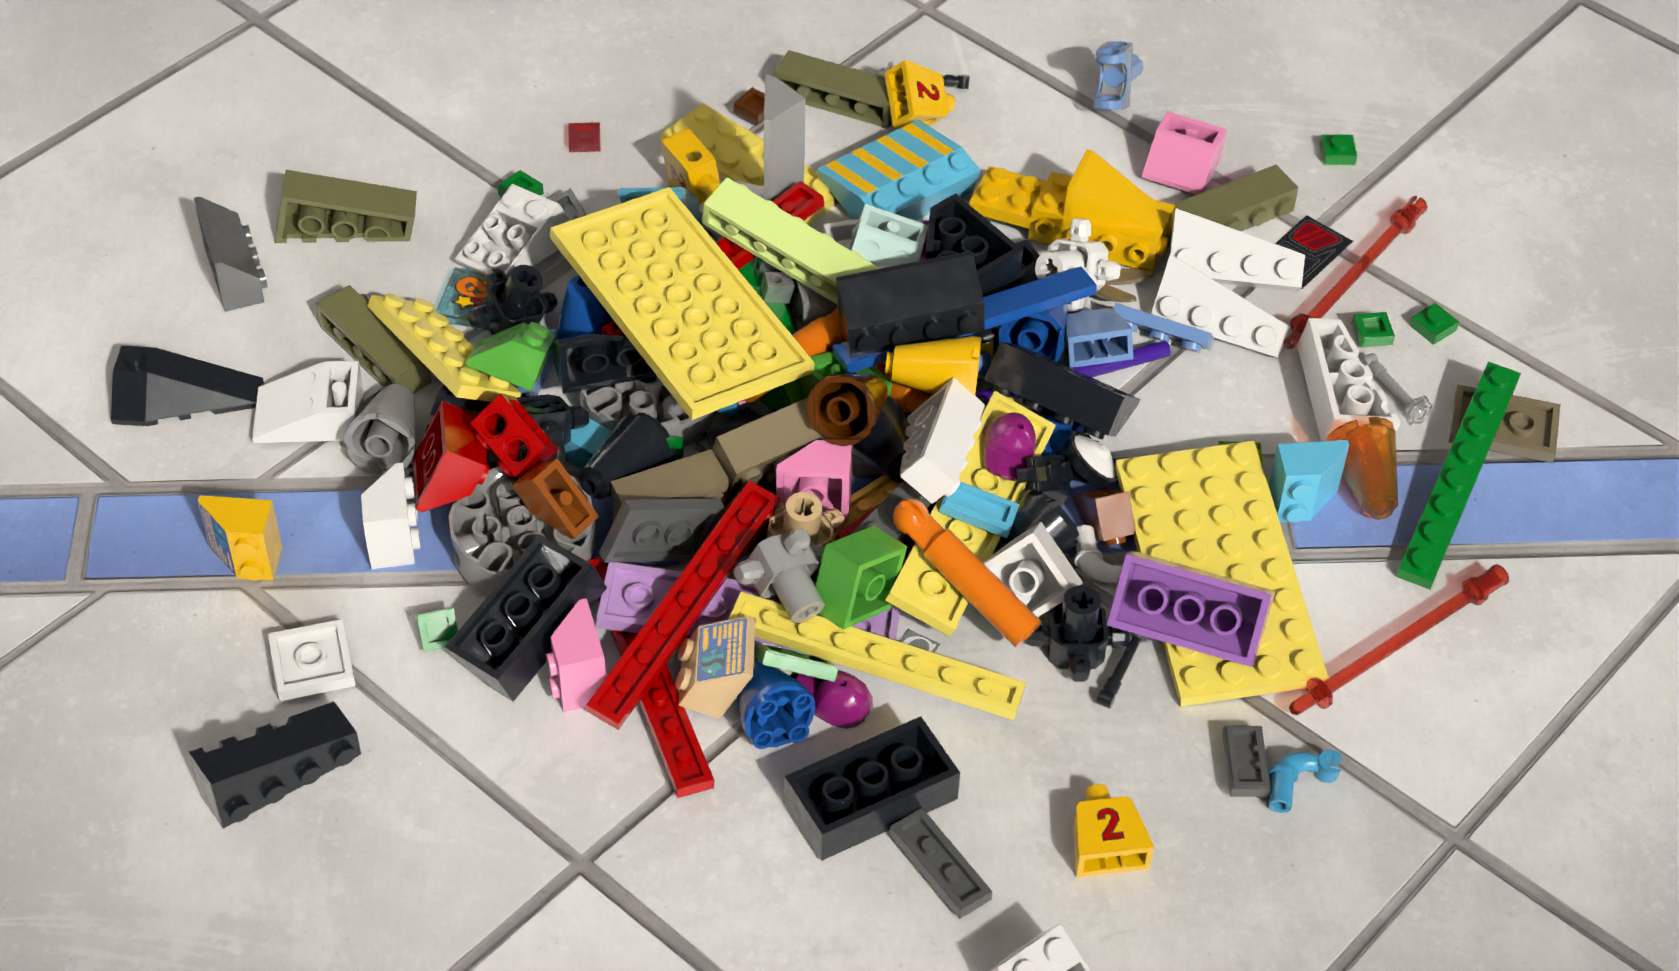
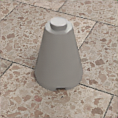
M399 384L386 386L348 426L344 436V444H347L349 449L347 454L358 467L373 474H382L383 471H388L396 463H403L404 469L411 463L416 448L415 398L407 387Z

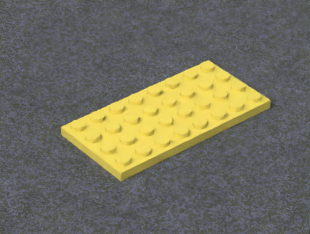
M670 187L550 228V239L691 420L814 372V361Z
M1246 441L1116 460L1115 470L1120 488L1123 491H1129L1136 526L1134 527L1135 534L1133 536L1139 553L1275 591L1267 624L1252 667L1163 642L1180 707L1327 685V671L1255 442Z

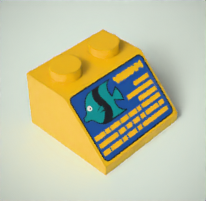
M199 495L198 504L209 548L237 578L251 581H273L282 551L273 501Z

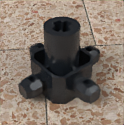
M518 265L512 269L509 277H507L505 272L497 268L487 273L486 283L489 290L483 304L472 308L467 317L471 326L477 328L488 327L491 334L495 335L523 322L526 324L531 322L540 324L544 314L556 309L558 300L554 293H539L544 280L542 274L536 268L529 265Z
M546 394L517 397V400L557 447L566 445L571 441V428L573 430L584 428L589 424V411L582 406H569L560 396ZM503 417L497 423L499 434L505 429V419ZM525 443L521 446L522 460L526 458L528 453ZM558 451L555 454H553L548 460L556 459L558 456Z
M1078 585L1066 591L1063 602L1050 609L1048 625L1041 623L1025 640V644L1035 647L1048 645L1049 662L1058 669H1068L1069 676L1074 682H1085L1090 676V669H1096L1104 663L1107 646L1111 648L1128 646L1130 632L1107 626L1105 609L1100 606V595L1089 586Z

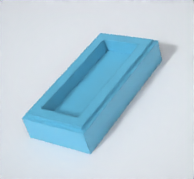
M961 482L952 495L949 497L944 496L939 512L1007 538L1020 504Z

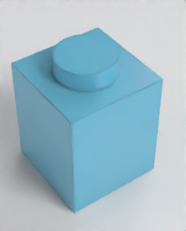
M590 418L589 424L584 428L572 429L571 441L564 445L566 461L582 470L612 431Z

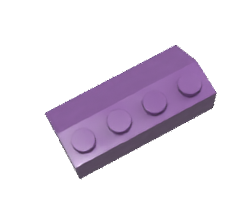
M1130 551L1125 556L1107 625L1252 667L1267 624L1275 591L1143 553Z

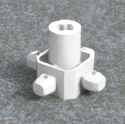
M1073 218L1069 229L1071 238L1056 239L1048 246V251H1039L1038 254L1040 256L1035 264V273L1038 279L1081 266L1097 284V291L1105 285L1106 281L1118 279L1121 269L1117 262L1108 260V250L1103 242L1088 240V236H1091V224L1089 219ZM1085 298L1068 303L1067 312H1080L1083 309Z

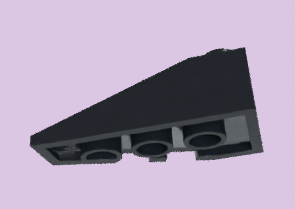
M584 334L552 340L554 366L563 394L657 376L626 336Z
M121 345L113 368L111 422L116 425L152 426L158 425V420L179 416L181 421L191 419V414L211 411L216 415L256 408L258 387L264 385V379L155 347Z

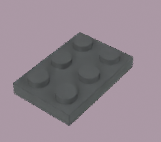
M720 498L624 500L599 553L604 563L692 560L718 524L725 507Z

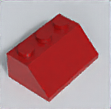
M441 401L412 459L415 509L417 511L425 512L471 496L476 485L484 483L489 472V465L486 464L487 449L477 440L476 434L478 432L470 424L478 416L477 414Z

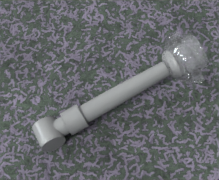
M1375 353L1360 357L1361 363L1365 366L1368 365L1373 376L1376 379H1380L1406 405L1402 415L1409 425L1413 423L1421 424L1429 418L1432 404L1425 395L1412 399L1386 372V368L1378 361Z

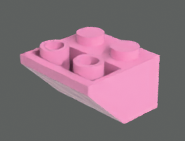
M1167 111L1156 130L1142 178L1196 195L1203 193L1222 158L1227 129Z

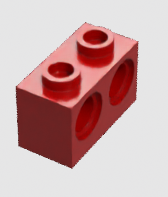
M500 393L470 423L478 432L476 434L477 440L486 449L493 450L500 458L498 461L499 466L511 477H522L535 464L547 461L559 450L515 396ZM503 417L505 419V429L499 434L497 423ZM525 443L528 453L526 458L521 460L519 449Z

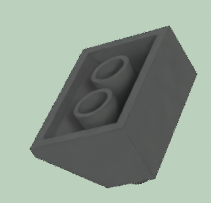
M195 197L194 203L204 247L225 312L264 303L262 289L268 288L263 268H256V266H260L257 249L255 246L249 247L250 244H253L249 225L242 226L237 212L203 197Z

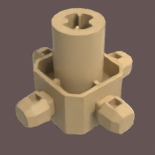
M798 492L788 498L786 505L780 500V505L768 520L767 538L803 528L810 536V545L825 546L832 542L833 534L842 528L845 518L838 509H829L822 513V503L818 497L808 492ZM820 568L814 573L817 578Z

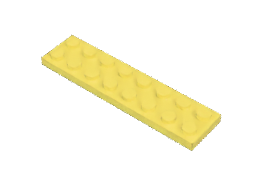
M994 391L980 417L982 424L974 434L975 444L966 456L968 463L960 473L959 479L963 483L1018 503L1027 483H1018L994 475L986 470L984 462L985 430L991 421L1003 414L1012 412L1023 414L1031 421L1035 429L1036 447L1033 455L1035 457L1041 456L1056 425ZM944 495L936 501L930 515L945 530H951L982 562L991 557L1001 536L940 513L939 509ZM914 543L902 566L901 572L885 599L890 604L949 637L955 631L969 602L924 557V551L916 543Z

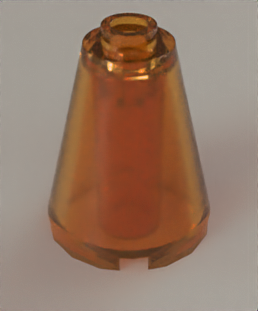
M1369 417V424L1358 425L1357 420L1337 427L1327 436V441L1348 440L1349 448L1342 477L1363 514L1375 520H1380L1391 516L1398 507L1396 431L1393 422L1388 419Z

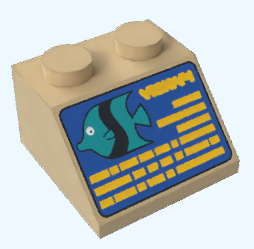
M745 616L697 627L689 639L685 638L682 641L678 651V659L681 660V670L676 679V689H679L678 706L717 719L723 716L753 677L756 618Z

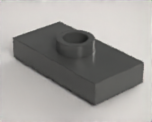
M1224 726L1222 736L1230 797H1269L1271 788L1262 726Z

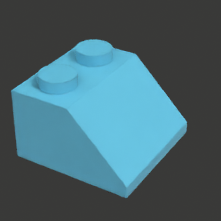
M1348 440L1277 444L1268 486L1280 522L1296 523L1311 521L1338 492L1349 448Z

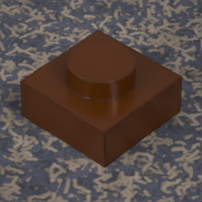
M752 87L733 103V113L759 125L764 121L765 93Z

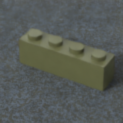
M788 50L774 72L776 78L805 97V105L889 128L892 123L886 79L883 76Z
M1276 164L1174 203L1175 209H1180L1241 232L1294 211L1299 187Z
M348 285L316 303L320 328L355 361H359V365L383 388L391 384H399L415 393L432 383L430 370L367 307L369 299L364 294H359Z

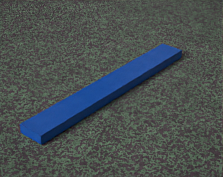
M1079 266L983 297L985 330L1097 294V284ZM974 333L965 334V335H960V336H955V337H950V338H951V339H954V338H962V337H965V336H968V335H971V334H974ZM844 342L833 345V355L847 374L886 362L887 352L894 353V349L850 358Z

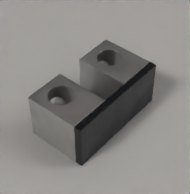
M756 257L754 268L757 279H762L760 290L763 301L793 304L797 291L795 279Z

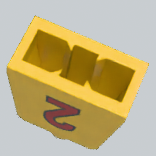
M904 60L884 72L893 127H904L918 119L931 126L947 117L948 113L953 111L955 98L951 94H946L941 74L909 60Z
M689 128L660 140L669 186L684 187L697 196L698 205L706 202L720 186L714 156Z
M1105 784L1089 786L1085 790L1087 801H1080L1076 804L1073 820L1076 878L1150 869L1154 845L1133 800L1127 796L1110 798L1108 787Z

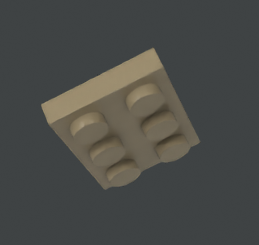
M1457 384L1448 443L1454 442L1476 391L1474 387ZM1512 395L1489 451L1553 463L1556 455L1561 404Z

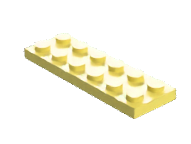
M704 103L660 134L661 140L689 128L714 156L718 176L721 181L728 177L734 182L741 181L764 187V139ZM804 164V183L823 195L825 206L804 221L809 226L839 201L818 176L816 170Z
M390 293L386 294L385 297L371 295L367 307L456 397L492 402L500 393L515 396L516 398L520 397L521 392L512 383L465 365L476 346L469 343L464 338V333L455 329L449 323V319L446 316L438 313L434 309L433 303L421 298H416L415 301H408Z

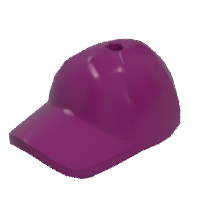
M1015 412L1006 413L989 423L984 433V462L988 472L1017 482L1016 469L1027 468L1026 457H1033L1035 453L1036 434L1031 421L1026 416Z
M838 671L835 682L800 674L796 678L798 682L808 689L815 699L816 711L814 715L830 725L845 729L857 727L865 722L870 709L873 708V697L866 684L847 672Z

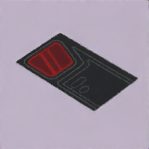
M1305 216L1276 245L1305 255L1302 288L1300 289L1302 290L1339 256L1353 240L1317 220Z

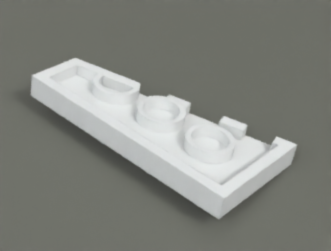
M1170 254L1151 314L1210 332L1216 339L1279 358L1289 325Z

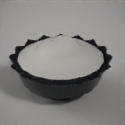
M1072 431V435H1070L1071 440L1066 449V456L1072 465L1073 475L1085 484L1091 483L1098 487L1119 482L1115 470L1116 460L1112 458L1109 449L1099 443V441L1092 440L1089 434L1084 435L1081 431L1077 433Z

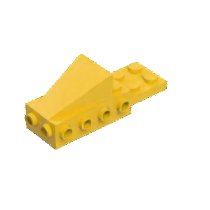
M1086 149L1073 177L1051 172L1047 181L1034 176H1026L1004 168L989 166L969 201V205L982 216L1028 228V239L1051 245L1056 239L1071 238L1069 229L1073 218L1089 219L1091 236H1088V240L1103 242L1108 250V260L1128 267L1149 269L1151 271H1154L1160 256L1164 257L1166 254L1169 237L1171 238L1175 209L1174 204L1150 198L1103 158L1089 149Z

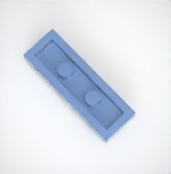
M1115 303L1114 310L1131 326L1132 332H1137V329L1141 328L1150 331L1149 337L1159 341L1166 340L1168 342L1169 338L1182 341L1181 347L1200 353L1201 348L1211 349L1214 337L1210 332Z

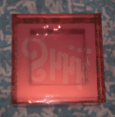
M600 122L568 123L569 153L601 152Z

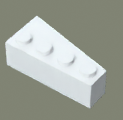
M1175 209L1169 256L1170 254L1176 256L1219 284L1298 292L1302 288L1304 254L1180 209Z
M1308 318L1297 347L1320 440H1348L1349 448L1389 450L1401 422L1396 413L1391 414L1387 408L1388 399L1384 392L1378 391L1371 380L1373 374L1368 365L1365 366L1359 360L1358 354L1360 351L1343 322L1335 319Z
M952 378L907 418V422L910 425L906 428L905 434L909 439L904 443L903 449L907 452L902 456L900 477L931 504L943 495L949 497L959 487L961 483L959 479L960 473L968 463L966 456L975 444L974 434L982 424L980 417L985 404L955 378Z

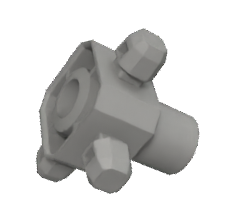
M803 528L793 530L790 533L768 537L756 546L748 560L740 562L734 570V575L739 583L746 585L755 584V590L759 597L768 599L778 596L793 623H800L813 618L825 606L811 579L821 566V554L825 546L810 545V536Z

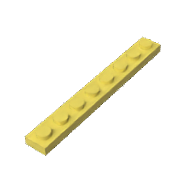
M742 591L728 619L731 620L745 616L756 618L755 637L1011 720L1015 719L1026 687V682L852 626L843 630L828 619L817 615L804 622L793 623L783 604Z

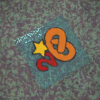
M455 267L436 311L446 316L450 324L477 328L471 326L467 316L472 308L480 306L484 302L489 290L486 283V275L475 270ZM488 327L478 328V329L489 330Z

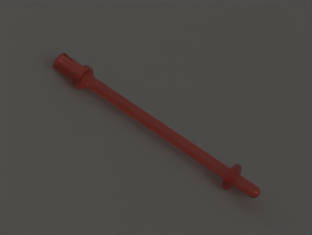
M1412 196L1402 209L1396 210L1390 216L1391 225L1317 305L1307 315L1299 313L1291 319L1292 331L1284 339L1283 344L1285 348L1293 349L1299 343L1308 318L1321 319L1400 233L1407 234L1414 229L1417 219L1428 209V205L1422 197H1419L1417 200V196Z
M1495 564L1479 576L1469 577L1463 581L1460 593L1325 681L1318 677H1312L1306 683L1307 692L1289 705L1290 712L1293 715H1300L1315 704L1322 709H1327L1333 704L1332 693L1469 603L1481 605L1487 601L1491 593L1508 584L1509 576L1507 571L1501 565Z

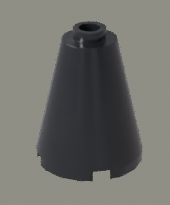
M888 395L887 401L871 433L862 441L852 445V454L891 480L901 483L904 481L900 477L902 456L907 452L903 448L904 443L909 439L905 433L909 424L902 406L895 398Z
M639 412L637 415L628 414L623 417L581 470L580 480L583 490L594 498L603 499L611 496V481L676 461L675 447L670 449L666 440L670 436L666 428L657 419L646 413Z
M1028 490L1018 502L1020 505L1008 537L1004 538L1001 536L993 554L1040 522L1047 529L1062 553L1072 549L1078 543V540L1075 539L1079 536V533L1071 518L1059 505L1053 509L1045 503L1049 498L1047 495L1037 490Z

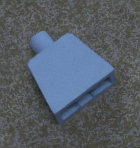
M1083 309L1078 313L1066 315L1070 368L1133 359L1132 328L1114 309Z

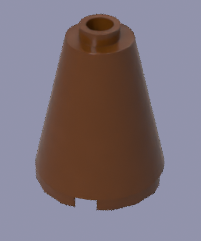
M834 374L827 376L814 387L808 396L806 411L810 425L814 431L818 430L829 444L842 447L857 444L865 439L874 428L887 401L888 388L880 377L873 374Z

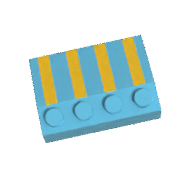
M918 119L818 168L816 173L853 220L859 219L864 205L867 204L916 221L930 214V207L956 193L962 198L973 192L981 170L962 146Z

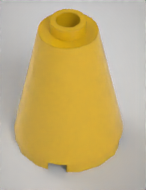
M970 336L895 346L894 353L887 352L885 373L892 374V381L932 395L952 378H955L975 396L981 337Z

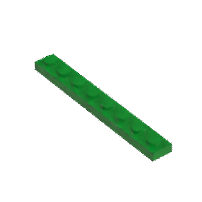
M1488 361L1396 577L1431 590L1518 384L1520 372Z

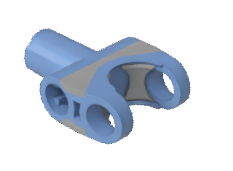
M1124 41L1106 42L1096 51V62L1100 66V82L1094 97V108L1123 110L1130 106L1131 82L1142 74L1143 62L1136 54H1133V43Z

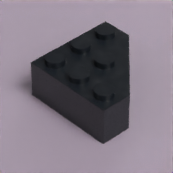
M955 193L930 207L925 260L972 251L982 296L986 297L1019 279L1023 249Z

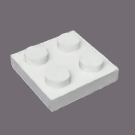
M343 619L268 633L280 701L356 686Z

